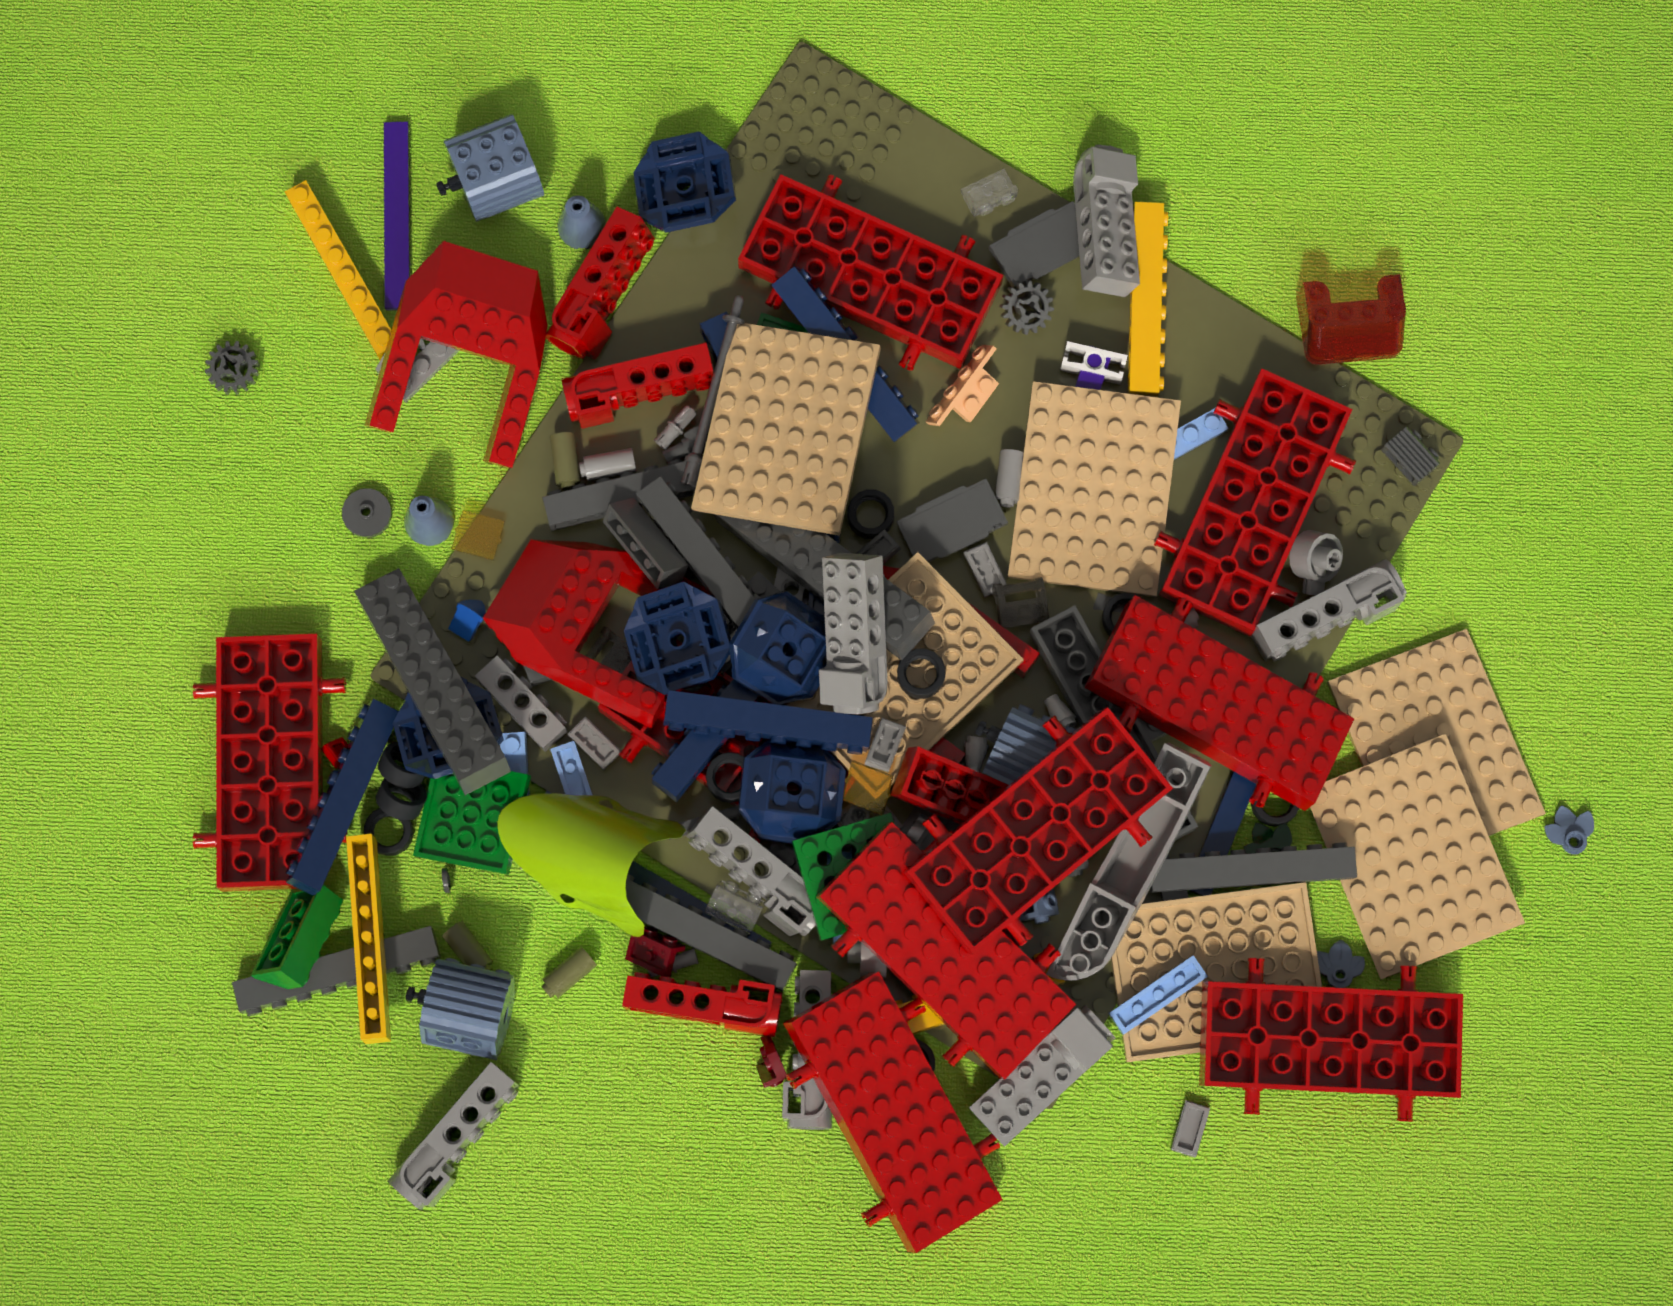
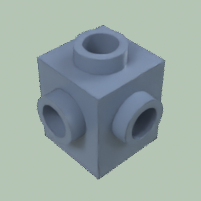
M1051 889L1020 915V920H1034L1035 924L1049 922V917L1058 915L1059 911L1054 889Z

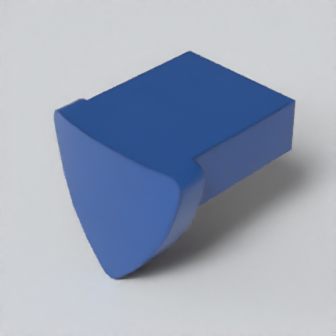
M463 600L458 602L456 606L457 611L448 627L449 630L468 642L473 639L486 613L485 605L481 600Z

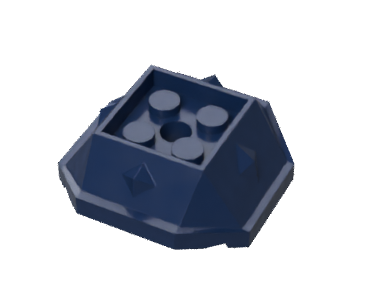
M699 131L652 141L647 149V153L633 172L639 216L644 222L665 233L714 223L736 201L729 153ZM690 186L689 189L682 191L684 187Z
M686 582L638 597L624 629L637 680L664 695H667L668 690L682 691L714 680L730 655L729 643L731 637L720 600ZM683 634L684 642L678 647L676 639L679 635Z
M787 591L755 599L729 643L732 678L770 704L780 705L812 698L820 685L819 669L825 668L827 665L825 617ZM785 643H787L789 647V650L786 655L783 653V646Z
M461 677L498 745H500L504 738L490 692ZM408 693L404 704L393 722L405 769L432 779L452 774L449 765Z
M768 739L743 759L738 810L753 829L758 839L792 843L793 840L828 831L841 821L846 770L829 751L822 750V746L811 745V748H802L796 746L795 742L788 741L784 745L773 744L771 739ZM788 783L797 785L799 789L798 795L788 793Z

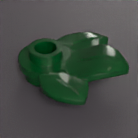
M1256 823L1252 831L1254 843L1244 846L1246 854L1256 853L1258 848H1271V852H1281V847L1292 844L1291 831L1287 824L1279 825L1273 832L1267 826Z

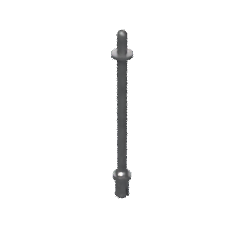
M740 295L734 298L730 315H723L722 318L727 322L725 334L693 450L689 455L685 456L684 460L686 466L680 483L686 486L690 484L691 487H696L703 459L702 451L713 415L726 355L732 343L737 324L742 325L745 322L739 318L744 302L743 297Z

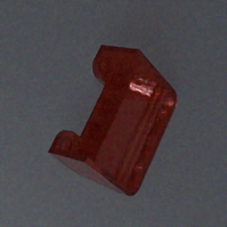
M1400 274L1387 275L1379 280L1377 284L1378 299L1331 303L1329 289L1324 283L1320 281L1303 282L1296 296L1306 359L1312 364L1321 365L1397 357L1403 348L1406 317Z

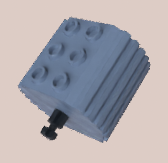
M513 114L444 140L456 175L447 178L446 184H443L442 181L437 182L438 191L441 196L447 195L446 190L448 189L452 192L462 189L476 222L544 196L539 175Z
M1020 704L1018 708L1012 707L1002 729L993 725L987 728L986 722L981 721L977 726L976 735L981 736L985 733L987 734L986 739L995 743L982 773L1010 785L1056 747V741L1042 726L1050 717L1043 715L1042 718L1033 715V709ZM1068 725L1065 728L1068 733H1073L1077 730Z
M451 958L436 960L427 989H421L417 993L415 992V987H409L406 992L407 1002L417 999V1004L423 1005L419 1023L421 1043L497 1060L506 1038L514 1006V976L504 970H486L478 964H471L470 966L460 964L459 961Z

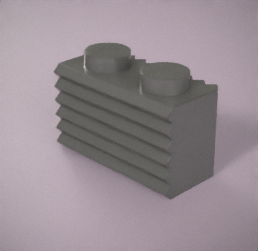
M1406 426L1384 445L1382 452L1409 482L1416 486L1433 472L1440 462L1438 461V454L1430 447L1427 449L1421 442L1422 437L1420 434Z

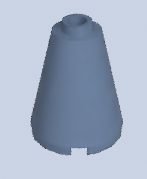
M573 196L568 199L558 218L557 229L563 242L571 248L589 249L592 248L606 225V221L601 210L583 196Z
M418 496L412 500L404 518L405 530L416 543L424 546L438 545L450 535L454 526L453 513L450 507L438 498Z

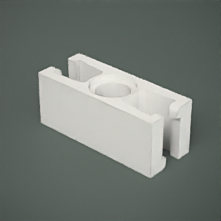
M1067 341L1060 371L1079 375L1082 370L1104 375L1103 381L1121 384L1124 372L1119 371V373L1104 369L1108 357L1111 358L1109 363L1120 364V367L1124 368L1128 355ZM1069 353L1083 357V362H1068ZM1091 354H1098L1101 357L1102 363L1099 367L1093 368L1088 365L1087 358Z

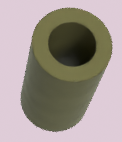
M572 432L556 433L550 436L556 486L561 487L562 490H571V487L581 482L575 434Z
M463 921L458 922L442 935L462 964L468 966L478 964L486 970H492L490 965L493 963V960Z
M580 946L542 978L545 983L541 987L550 998L554 995L560 998L593 970L597 964Z

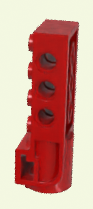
M620 207L615 208L556 305L552 314L553 323L546 333V339L561 351L580 359H584L585 356L597 359L611 336L612 330L605 321L609 314L615 310L618 299L627 290L630 279L639 270L642 259L651 250L655 240L640 216Z
M702 343L586 370L578 375L561 378L571 421L579 420L580 427L584 429L613 422V411L620 410L619 407L621 406L631 408L637 406L638 402L646 400L648 402H657L668 395L678 397L685 395L689 390H707L710 388L714 372L707 343Z
M916 746L907 748L891 796L961 825L1009 785Z
M634 972V976L627 975L622 1007L625 1010L722 1025L727 1030L775 1037L783 993L776 992L774 985L747 980H739V985H731L730 992H726V987L710 985V989L701 988L700 983L685 980L683 985L677 984L674 978L659 976V980H653L649 974ZM651 988L658 989V996L654 1000L646 999V993ZM745 989L769 993L767 1002L750 1000V992L745 991ZM677 992L683 993L684 999L680 1004L671 1003L673 994ZM700 997L709 998V1005L704 1009L696 1006V1002Z

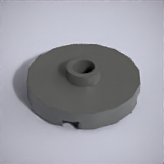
M371 488L360 489L351 493L345 500L342 507V519L346 528L355 536L373 538L382 534L389 527L392 508L387 498L381 492ZM364 509L371 510L367 516L362 515Z

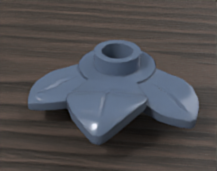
M1560 806L1555 814V824L1544 827L1545 834L1552 843L1562 845V848L1567 853L1572 855L1579 854L1587 846L1586 838L1594 831L1593 816L1590 811H1587L1576 817L1569 809ZM1570 838L1577 840L1576 847L1570 845Z
M1342 940L1335 942L1329 953L1317 951L1320 974L1326 976L1328 983L1334 988H1347L1351 984L1352 979L1361 975L1364 970V957L1352 956L1349 945ZM1342 973L1344 978L1339 979L1335 974Z

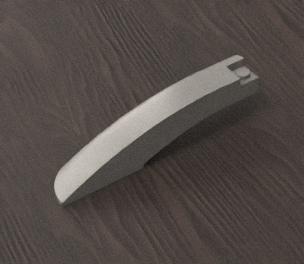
M1169 742L1164 743L1154 765L1173 789L1139 816L1140 818L1138 819L1153 838L1150 841L1147 840V843L1142 847H1139L1127 830H1122L1119 833L1092 883H1090L1060 944L1058 951L1061 955L1050 965L1046 975L1060 980H1079L1097 973L1110 961L1150 890L1212 766L1209 762Z

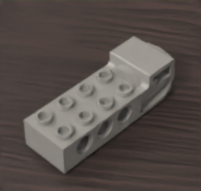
M1098 144L1082 152L1073 175L1082 289L1126 297L1140 284L1132 191L1138 185L1136 156L1123 153L1122 149L1113 146Z
M837 553L823 557L827 665L825 668L819 669L820 704L833 705V712L844 714H863L879 710V703L886 695L888 684L882 556Z
M1385 559L1341 581L1338 585L1258 624L1251 637L1264 661L1266 662L1272 658L1273 662L1286 656V652L1294 647L1295 651L1308 645V641L1316 636L1317 639L1323 638L1331 633L1330 630L1338 625L1339 628H1342L1353 622V618L1363 620L1365 625H1369L1397 610L1404 601L1407 592L1398 572ZM1384 598L1387 603L1376 609L1375 605L1378 604L1380 599ZM1325 610L1330 611L1332 615L1328 614ZM1303 621L1308 622L1310 626L1305 625ZM1281 632L1286 633L1288 637H1284Z
M713 806L706 810L686 834V837L690 839L688 843L696 850L701 851L703 849L710 855L708 859L716 866L721 867L723 865L730 871L728 874L738 883L743 881L750 887L748 890L758 899L763 897L765 899L764 905L768 907L763 914L764 917L788 936L798 933L802 936L807 935L815 926V921L802 877ZM714 834L720 837L721 844L716 843ZM734 850L740 853L741 860L735 857ZM754 866L760 869V876L755 873ZM784 910V911L788 912V913H789L791 916H793L797 921L794 922L793 920H791L788 916H786V915H785L783 912H781V911Z
M800 970V976H795V994H799L800 999L799 1002H794V1017L815 1005L809 1004L805 1000L807 995L811 993L817 994L820 997L817 1003L831 995V971ZM799 1052L798 1054H793L794 1071L805 1065ZM813 1078L796 1089H793L789 1084L792 1082L791 1080L783 1082L782 1118L783 1121H787V1128L807 1130L832 1129L833 1114ZM789 1090L793 1091L794 1097H801V1113H788Z
M1086 1005L1081 1009L1077 1007L1035 1047L1005 1080L1000 1078L969 1109L1005 1147L1084 1072L1113 1047L1111 1042L1116 1037Z
M490 1062L387 1182L418 1209L422 1210L425 1205L434 1207L456 1182V1179L452 1176L455 1168L451 1165L455 1162L458 1164L467 1154L466 1147L471 1142L475 1144L482 1137L484 1126L488 1122L492 1124L502 1112L499 1109L505 1102L509 1104L519 1093L516 1090L519 1085L495 1064ZM494 1089L496 1093L494 1099L487 1102L485 1100L486 1092ZM477 1109V1119L470 1122L468 1120L469 1112ZM460 1129L461 1137L453 1142L451 1140L452 1132ZM433 1180H438L440 1182L439 1185L429 1196H426L423 1193Z

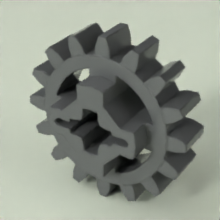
M1026 280L1025 286L1018 281L1016 282V289L1008 287L1009 296L1002 295L1006 303L1000 304V307L1005 309L1001 317L1008 318L1005 323L1006 326H1013V331L1017 333L1020 329L1025 335H1028L1029 329L1033 333H1037V326L1045 328L1046 325L1043 321L1045 319H1052L1047 314L1048 311H1054V308L1048 305V303L1053 301V298L1046 297L1048 289L1043 288L1040 290L1041 284L1037 282L1032 287V281ZM1026 292L1024 296L1017 298L1019 294ZM1039 299L1041 300V304H1042V308H1041V309H1040L1039 304H1038ZM1019 303L1028 304L1034 309V312L1025 310ZM1012 305L1014 306L1016 312L1015 316H1013L1012 313ZM1037 317L1033 322L1028 323L1029 319Z
M226 341L225 348L217 345L218 352L210 351L209 354L212 360L205 361L206 365L210 367L205 370L206 375L211 376L208 381L211 385L215 384L217 391L224 388L226 395H229L231 390H234L235 394L239 395L240 388L247 392V384L255 385L256 383L252 377L259 376L260 374L255 369L260 366L258 360H254L257 357L254 351L249 352L250 348L248 345H244L241 348L239 341H236L234 346H231L229 341ZM228 362L234 365L237 374L230 370Z

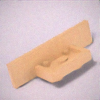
M981 345L975 349L972 354L973 358L958 372V378L953 385H950L944 391V397L939 404H936L930 410V416L925 421L928 425L940 426L952 409L966 422H971L999 385L983 369L997 348L992 345Z

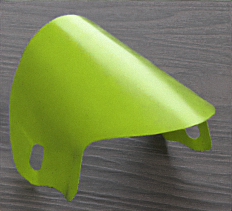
M551 793L521 797L508 804L501 811L497 822L500 840L508 854L527 874L538 881L556 901L569 908L587 910L615 924L628 935L634 937L644 935L645 925L637 917L626 897V879L631 863L636 855L651 842L669 838H681L686 832L685 827L676 821L656 819L625 809L619 802L599 795L576 796ZM609 800L613 809L600 805L599 801ZM566 894L574 898L575 901L566 903L560 895Z

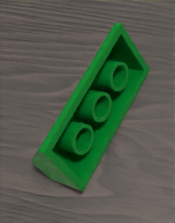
M324 885L320 892L314 896L298 888L292 889L251 976L254 979L285 989L303 987L310 978L309 973L320 956L322 945L330 935V928L334 920L339 916L340 907L344 900Z

